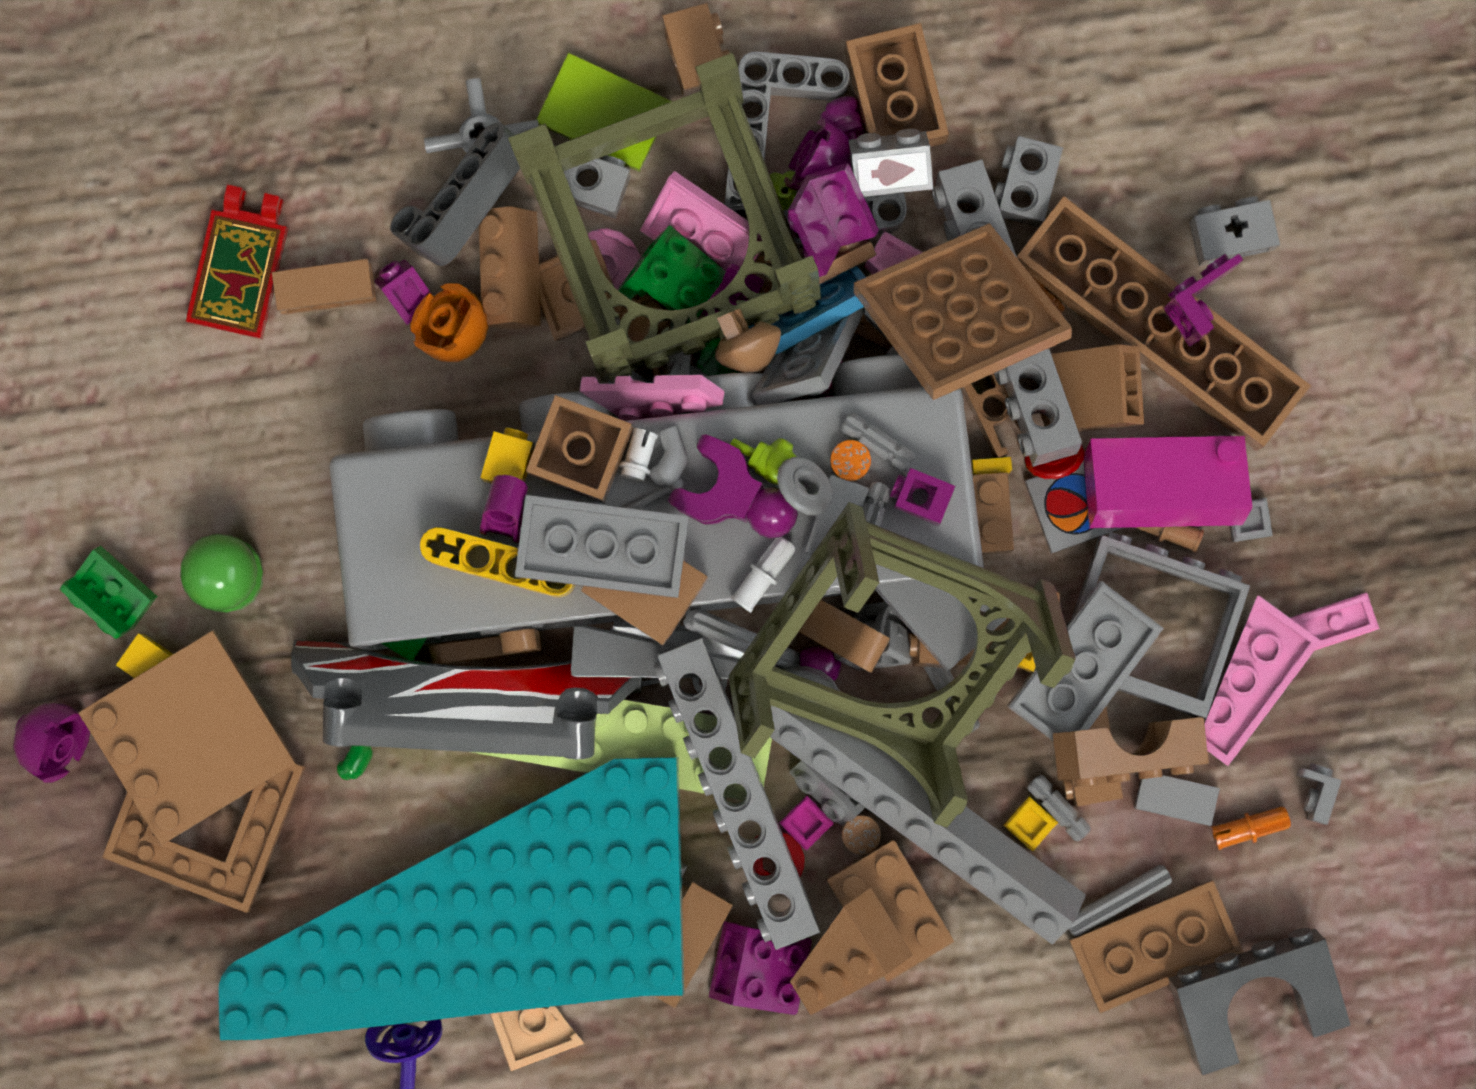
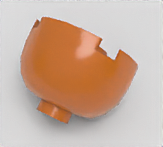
M446 283L440 286L443 291L435 296L429 293L422 299L414 312L410 331L415 334V341H413L415 346L425 354L440 362H460L471 357L485 341L489 329L487 314L479 298L470 290L458 283Z

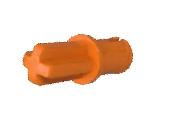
M1278 807L1249 816L1248 812L1244 813V818L1211 826L1214 841L1216 840L1217 849L1222 850L1225 847L1249 840L1252 843H1256L1259 837L1289 829L1291 821L1285 807Z

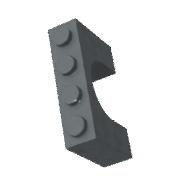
M1300 928L1290 932L1288 938L1276 942L1272 940L1261 941L1251 947L1252 950L1240 954H1222L1216 957L1213 963L1201 967L1198 965L1187 966L1180 969L1177 975L1168 978L1193 1063L1202 1075L1240 1063L1228 1025V1009L1235 993L1244 984L1256 978L1276 977L1290 983L1303 1026L1314 1038L1351 1026L1326 939L1316 929Z

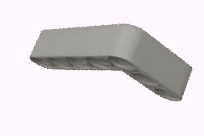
M758 51L750 52L743 56L738 66L744 101L742 107L748 102H754L759 104L763 110L760 116L747 118L763 160L765 159L771 95L827 101L840 98L846 93L849 84V70L843 62L831 58ZM751 65H760L765 69L766 75L762 79L754 81L745 75V70ZM796 68L803 73L804 79L798 84H790L784 80L783 74L788 69ZM827 72H835L842 78V83L835 88H829L822 83L821 77ZM728 167L725 205L737 214L747 217L740 195L733 187L734 180Z

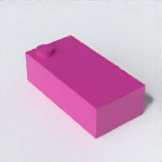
M1245 436L1091 438L1085 451L1084 471L1090 528L1243 525L1253 508Z

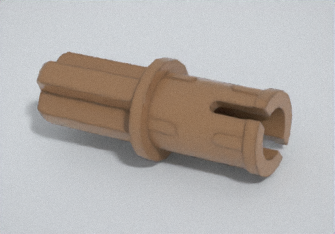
M1193 526L1134 527L1159 537L1158 541L1161 543L1163 540L1192 550L1194 553H1196L1205 531Z

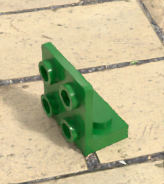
M669 225L647 247L617 290L630 300L636 294L642 298L648 293L668 310L686 309L708 301L721 284L726 271ZM703 310L697 313V318H699Z

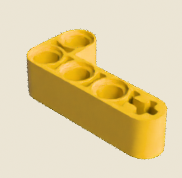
M437 527L429 529L420 540V550L423 557L440 567L552 597L567 596L575 587V585L566 584L563 588L556 590L551 589L546 581L511 578L507 567L509 562L518 556V548ZM441 536H445L444 542L460 549L459 541H465L459 552V564L454 563L457 556L452 553L441 552L439 558H436V552L430 548L431 542H439ZM478 546L487 548L490 554L487 565L482 568H473L468 560L471 550Z

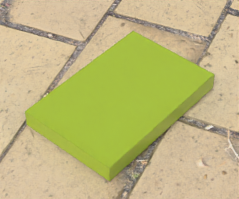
M568 53L536 120H538L540 126L546 124L547 129L573 140L672 101ZM656 137L608 154V156L618 158L625 162V166L640 172Z

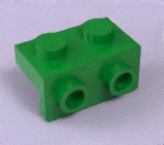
M101 545L92 550L76 574L63 582L59 588L68 597L73 606L82 609L97 623L101 631L115 639L134 629L158 597Z

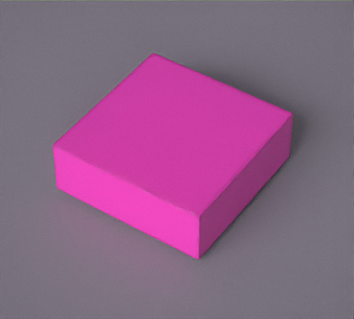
M807 795L779 822L806 851L834 824Z

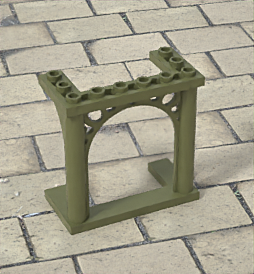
M733 53L695 67L700 88L699 92L554 146L546 124L508 138L527 185L531 184L588 333L590 340L586 341V345L602 382L610 380V383H615L616 376L631 377V371L644 366L647 369L660 367L669 362L668 357L683 352L684 355H691L703 350L706 347L705 343L717 338L721 340L725 337L717 318L739 308L749 327L760 321L773 324L779 320L778 315L791 310L794 313L805 312L816 306L815 301L821 299L819 273L814 258L810 256L802 259L742 107L744 101L740 75ZM709 116L747 214L749 243L745 259L732 282L718 295L700 305L680 310H659L640 305L621 294L603 273L564 171ZM758 234H760L762 241H757ZM764 251V261L770 260L772 267L763 263H755L754 257L759 252ZM752 273L763 274L771 280L772 289L767 293H755L746 286L745 278ZM605 292L612 296L609 300L607 299ZM736 293H742L748 301L738 300L736 301L737 305H732L729 299ZM624 306L628 309V312L622 317L620 324L617 325L615 318H620V316L615 312L614 307ZM700 310H705L708 316L698 319L697 313ZM646 316L650 321L648 334L640 341H632L628 336L631 322L636 317ZM666 320L673 322L672 330H669V327H667L661 334L657 335L660 322Z
M848 502L729 674L740 753L753 758L757 756L775 730L771 706L855 736L886 752L904 766L921 784L928 795L933 822L947 828L954 818L964 811L968 801L956 747L965 736L972 732L975 722L984 710L991 707L996 694L1005 682L1013 678L1017 666L1026 654L1032 652L1040 683L1051 688H1055L1062 677L1067 675L1074 666L1076 658L1054 584L1040 579L1035 587L1032 588L867 522L863 507ZM876 564L951 594L969 610L977 628L974 652L962 672L940 690L928 696L907 702L877 703L866 701L774 667L836 577H838L843 606L857 613L860 611L880 583ZM982 605H987L990 608L986 612L980 611ZM1010 618L1002 630L993 631L986 628L993 620ZM994 641V642L991 644V646L987 649L986 646H987L990 642ZM953 696V697L950 699V701H949L948 703H946V700H947L949 697ZM929 707H935L941 713L933 723H927L923 720L922 713ZM912 713L913 722L909 720L908 716L902 715Z

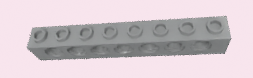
M983 160L939 171L935 186L932 189V196L937 209L943 208L947 219L944 222L947 240H953L990 223L1016 256ZM969 203L975 207L976 211L967 214L962 212L958 205ZM1049 348L994 373L997 383L1005 385L1008 398H1005L1007 413L1011 421L1017 420L1021 434L1017 436L1020 450L1024 457H1030L1033 467L1078 453L1082 441ZM1031 378L1037 383L1038 389L1026 390L1020 385L1019 380ZM1036 413H1042L1050 419L1051 424L1045 427L1038 426L1033 422L1031 416Z
M703 636L659 652L657 655L659 663L654 664V669L661 685L669 684L674 696V699L668 701L676 723L684 721L689 736L684 737L683 740L691 760L699 758L704 771L698 774L701 786L706 796L713 794L718 805V809L713 810L714 818L721 833L728 830L733 845L727 847L735 869L742 867L748 882L743 883L742 886L750 906L757 904L763 918L758 919L757 924L764 941L772 940L777 950L820 933L818 921L752 757L740 753L735 715ZM687 673L698 675L703 684L701 690L695 694L684 692L680 687L681 677ZM709 710L716 715L717 724L711 730H701L695 724V715L699 711ZM716 747H725L730 751L732 760L728 765L718 767L710 761L709 753ZM730 784H740L747 792L746 798L742 802L731 803L724 796L725 788ZM752 820L760 825L761 833L757 838L749 840L740 835L738 828L744 821ZM761 857H768L775 862L776 869L772 874L762 876L754 870V862ZM775 894H784L790 899L791 904L787 910L775 912L768 905L769 899Z

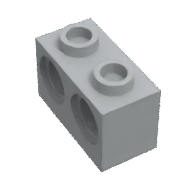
M1018 136L1014 146L1007 145L1002 162V167L1008 169L1005 183H997L994 193L1003 218L1036 227L1042 225L1045 220L1063 147ZM1026 154H1032L1039 159L1041 167L1036 171H1028L1021 165L1020 158ZM1016 191L1026 192L1031 198V205L1027 208L1016 207L1011 201V194Z

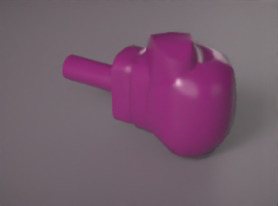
M840 97L827 103L825 111L820 115V119H825L847 134L850 140L857 139L865 132L858 101L854 97Z
M811 646L805 648L800 653V666L821 670L834 681L838 678L841 671V662L834 658V653L824 646Z

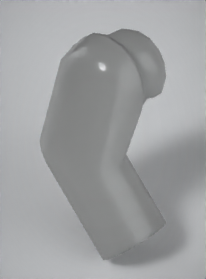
M677 426L658 432L665 454L658 466L652 467L650 472L651 480L657 486L662 487L666 484L672 485L675 483L687 464V454Z

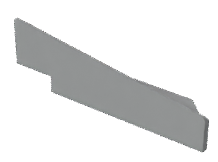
M614 621L613 631L583 624H574L571 675L575 677L658 678L654 664L659 663L657 657L659 652L703 635L691 631L685 626H677L663 646L628 622ZM703 636L719 678L729 679L730 672L744 653ZM687 673L683 675L681 678L700 677L694 673Z

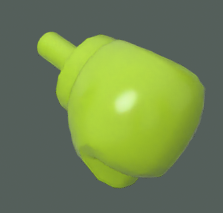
M735 438L730 443V445L739 449L741 453L750 457L748 467L754 469L758 475L774 485H779L777 480L778 469L783 461L797 457L792 451L793 444L783 438H778L771 445L760 441L756 449Z

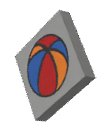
M1084 461L1069 476L1059 479L1035 477L1025 481L1051 554L1122 529L1089 527Z

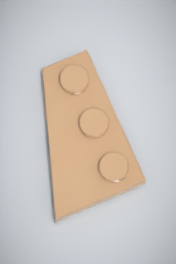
M555 1006L490 1014L510 1071L584 1044Z

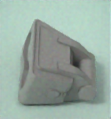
M886 602L863 605L853 618L890 638L875 668L909 664L911 655L904 622ZM837 653L834 654V658L858 671L865 670Z

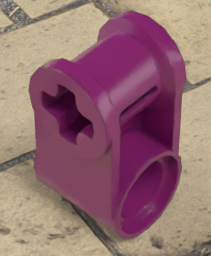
M497 475L493 478L482 514L480 534L487 535L488 532L512 537L513 542L519 543L525 496L528 493V487L524 481L510 475Z

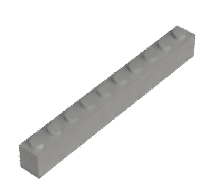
M771 706L775 730L770 738L1053 945L1074 924L1086 894L972 810L965 807L964 811L957 815L947 828L935 824L926 791L916 778L893 757L855 736Z

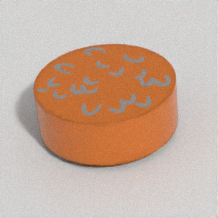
M847 440L839 443L834 448L830 458V465L838 478L850 482L857 481L868 472L871 465V456L865 445L855 440Z

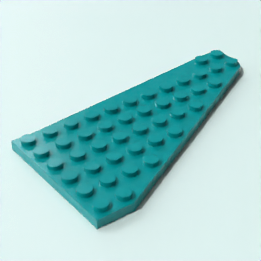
M679 757L615 758L236 960L225 970L219 983L220 1040H262L640 996H683L685 989Z

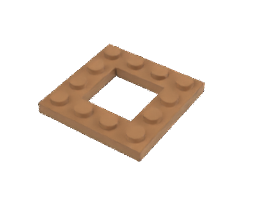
M295 763L253 789L226 861L171 840L160 845L128 792L102 858L249 913L304 773L305 766Z

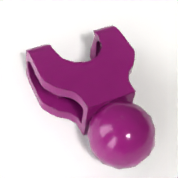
M701 435L696 447L703 457L709 459L717 466L719 472L717 483L710 491L702 494L689 492L682 488L673 490L667 500L672 507L704 525H715L727 519H737L746 524L748 522L752 530L760 536L767 538H778L790 532L796 523L798 511L786 501L780 488H765L761 482L753 479L750 476L748 463L739 449L710 435Z

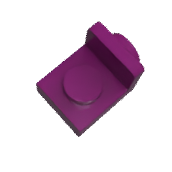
M403 259L400 262L397 260L392 261L384 266L379 272L380 276L374 282L384 293L403 322L408 325L411 323L414 312L422 299L429 293H432L413 266Z

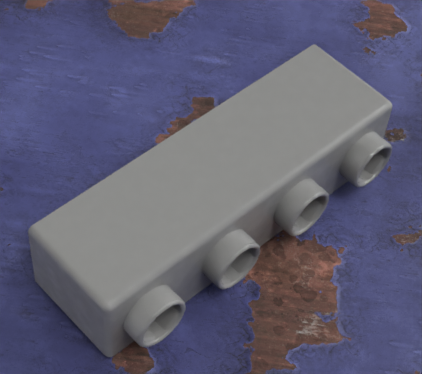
M899 354L866 357L840 363L832 378L833 397L757 405L752 394L762 378V373L719 374L705 376V378L724 390L722 406L706 408L704 412L678 413V415L626 421L631 423L633 428L646 430L645 434H648L650 431L658 435L649 461V470L654 466H658L665 454L658 432L677 426L688 458L687 464L679 478L685 483L684 490L702 494L710 491L717 483L719 472L717 466L709 459L703 457L696 447L701 435L707 434L728 444L735 438L755 449L760 441L771 445L778 438H783L793 444L792 451L797 457L806 458L814 462L830 479L831 475L836 476L830 465V458L834 448L839 443L847 440L859 442L858 438L852 439L841 430V426L848 415L856 413L866 420V425H874L898 441L896 445L899 447L904 445L913 451L915 458L905 472H901L891 465V460L888 458L883 460L869 450L871 456L870 468L864 477L857 481H852L853 483L869 488L872 482H880L890 486L892 490L898 475L906 477L909 469L912 468L956 486L939 526L895 509L894 506L897 499L889 497L888 503H884L883 506L885 512L880 527L984 568L962 390L960 388L932 400ZM580 391L534 397L522 401L519 405L521 431L529 434L527 441L533 442L535 446L555 395L614 417L612 412ZM443 409L413 410L368 418L363 423L365 451L339 454L332 458L329 468L350 646L366 650L388 649V647L381 643L427 637L424 644L498 636L503 632L523 629H537L541 631L574 627V624L592 625L625 621L581 591L583 586L575 585L573 591L567 596L552 597L440 567L423 557L420 550V540L424 533L435 527L519 548V543L513 542L512 537L488 532L487 535L480 534L482 514L491 487V483L483 482L480 477L492 437L458 440L456 415L453 411ZM631 433L630 439H629L628 444H627V446H626V449H625V452H624L623 457H622V459H621V462H622V461H623V462L625 461L626 454H627L628 447H629V444H630L631 437H632V434H633V433ZM742 453V455L744 456L745 460H746L747 463H748L749 460H750V457H748V456H746V455H744V454ZM618 467L605 504L528 474L525 481L528 487L527 495L615 507H624L668 485L657 486L652 482L650 475H645L644 482L627 479L620 475L622 468ZM749 467L750 476L761 482L765 488H779V485L768 482L758 475L754 469ZM798 482L801 489L807 493L806 488ZM918 489L912 494V498L917 504H924L927 501L928 497L924 490ZM670 494L638 508V510L687 516L673 508L667 501ZM798 511L794 527L790 532L781 536L795 546V553L775 578L777 584H771L756 605L779 603L811 557V554L805 553V549L817 517L816 515H806ZM689 517L683 561L708 576V580L688 609L699 608L704 611L742 607L730 597L732 594L734 595L751 572L752 568L749 566L757 564L775 538L760 536L752 530L748 522L746 524L737 519H727L715 525H704ZM441 536L439 542H431L430 548L436 552V558H439L441 552L452 553L457 556L454 563L459 564V552L465 541H459L460 549L444 542L445 536ZM475 547L469 554V563L473 568H482L487 565L490 554L485 547ZM516 557L509 562L507 571L511 578L520 579L515 577ZM876 564L879 584L915 580ZM836 577L823 597L841 595L838 577ZM546 581L551 589L558 590L566 585L564 583Z

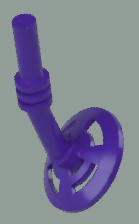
M441 1019L424 1021L427 1024L422 1029L405 1023L369 1027L367 1029L365 1044L368 1052L380 1061L401 1063L399 1089H415L417 1058L429 1052L439 1042L443 1032ZM391 1026L392 1028L384 1034L382 1042H377L381 1033ZM391 1052L392 1054L399 1056H389L385 1053Z

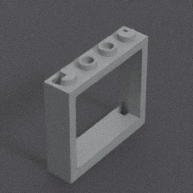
M1110 532L1109 537L1102 535L1097 540L1072 617L1097 585L1107 553L1229 594L1196 698L1132 676H1128L1118 689V691L1197 718H1207L1250 585L1242 583V576L1233 574L1231 571L1220 569L1219 575L1204 570L1205 563L1189 557H1183L1182 562L1168 558L1169 551L1147 544L1144 550L1130 545L1132 538L1125 535H1118Z

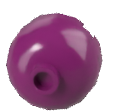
M820 119L816 122L821 126L817 132L809 129L790 160L788 167L794 170L795 173L792 180L785 176L784 183L786 187L796 193L808 174L849 163L851 167L849 137L840 128L825 119Z
M44 703L30 710L18 720L13 742L14 753L19 764L30 774L44 783H52L65 777L70 772L65 767L70 763L72 757L76 761L81 759L89 742L90 731L80 717L79 711L62 703Z

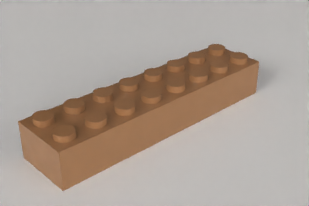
M1064 196L1017 255L1018 260L1029 274L1044 285L1043 288L1116 344L1139 347L1140 362L1233 434L1245 436V443L1256 451L1267 444L1311 387L1309 383L1211 308L1209 309L1214 319L1210 322L1214 328L1189 347L1163 309L1171 301L1168 294L1179 284Z

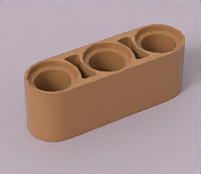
M822 600L819 601L798 631L872 673L890 641L889 637Z

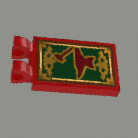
M227 184L223 212L211 210L186 322L263 340L274 293L272 272L279 271L289 229L286 226L278 225L284 200L280 199V196L264 193L261 215L242 211L247 192L243 191L241 187Z

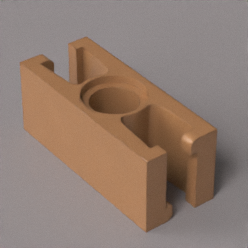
M368 259L272 272L277 311L282 315L377 302L373 267Z
M993 373L988 375L992 389H988L982 394H977L972 384H968L962 387L961 390L993 457L1003 458L1009 455L1006 447L1001 448L994 427L1001 425L1004 421H1008L1017 436L1021 434L1017 420L1011 421L1007 413L1005 398H1008L1005 385H999ZM995 398L1002 403L1003 414L1000 417L992 418L985 414L983 402L986 399Z

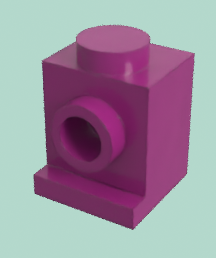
M910 468L906 477L898 475L890 497L897 499L894 506L895 509L939 526L956 486ZM921 489L926 492L928 498L924 504L914 502L912 494L915 490Z

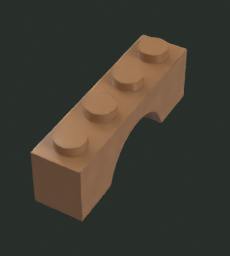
M1203 717L1149 723L1143 743L1132 754L1119 747L1108 728L1053 733L1058 781L1074 779V787L1098 785L1097 777L1106 776L1107 783L1131 781L1130 773L1138 772L1139 779L1163 777L1162 769L1170 768L1171 775L1194 773L1193 765L1209 764Z

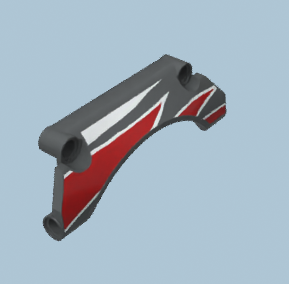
M296 639L294 640L291 653L292 673L299 677L313 698L325 699L323 702V742L327 745L338 747L353 745L588 759L594 755L597 714H609L630 693H641L642 691L641 682L643 677L572 676V660L509 667L454 666L400 659L356 648L346 642Z

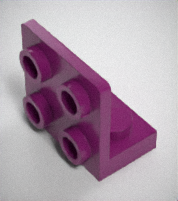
M849 163L806 175L788 209L789 225L794 232L798 233L801 239L805 258L813 256L818 268L819 277L827 275L841 246L873 238L879 230Z
M1226 254L1222 255L1200 273L1203 277L1202 279L1197 281L1194 276H1191L1168 294L1171 301L1163 309L1189 347L1214 328L1210 322L1214 319L1210 309L1202 300L1196 301L1194 297L1232 272L1244 260L1240 254L1231 259Z
M724 921L708 997L733 1006L796 1015L799 1009L800 997L790 981L809 956L812 940L805 938L776 950L772 940L764 941L760 929Z

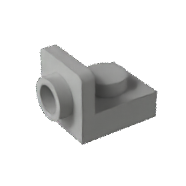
M1312 763L1309 770L1299 768L1296 775L1318 783L1317 788H1311L1306 797L1304 810L1309 811L1306 820L1321 825H1328L1342 780L1332 777L1333 770Z

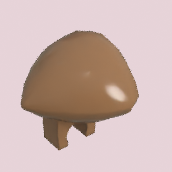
M740 308L717 318L725 336L721 339L715 351V358L721 365L742 373L760 372L769 365L781 339V330L778 327L760 321L749 329Z

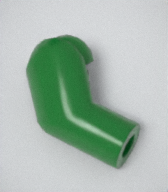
M350 746L351 748L344 760L340 761L337 765V773L341 779H357L364 774L372 759L373 751L371 746Z

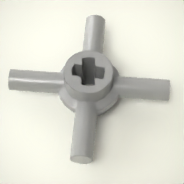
M480 78L466 80L471 116L463 122L459 133L424 138L426 153L463 148L467 153L477 140L473 136H479L478 130L486 129L489 125L500 122L496 117L486 114ZM538 120L504 126L517 135L538 127L539 123Z

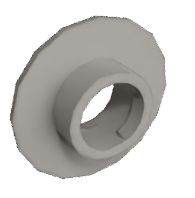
M792 457L783 461L778 469L777 480L780 491L786 501L797 511L806 515L817 516L825 512L831 504L832 489L824 471L806 458ZM798 482L806 488L807 493L801 489Z

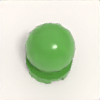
M215 533L201 537L189 546L182 558L180 578L183 590L194 603L205 609L225 613L242 610L255 601L263 587L264 571L261 557L250 544L232 535Z

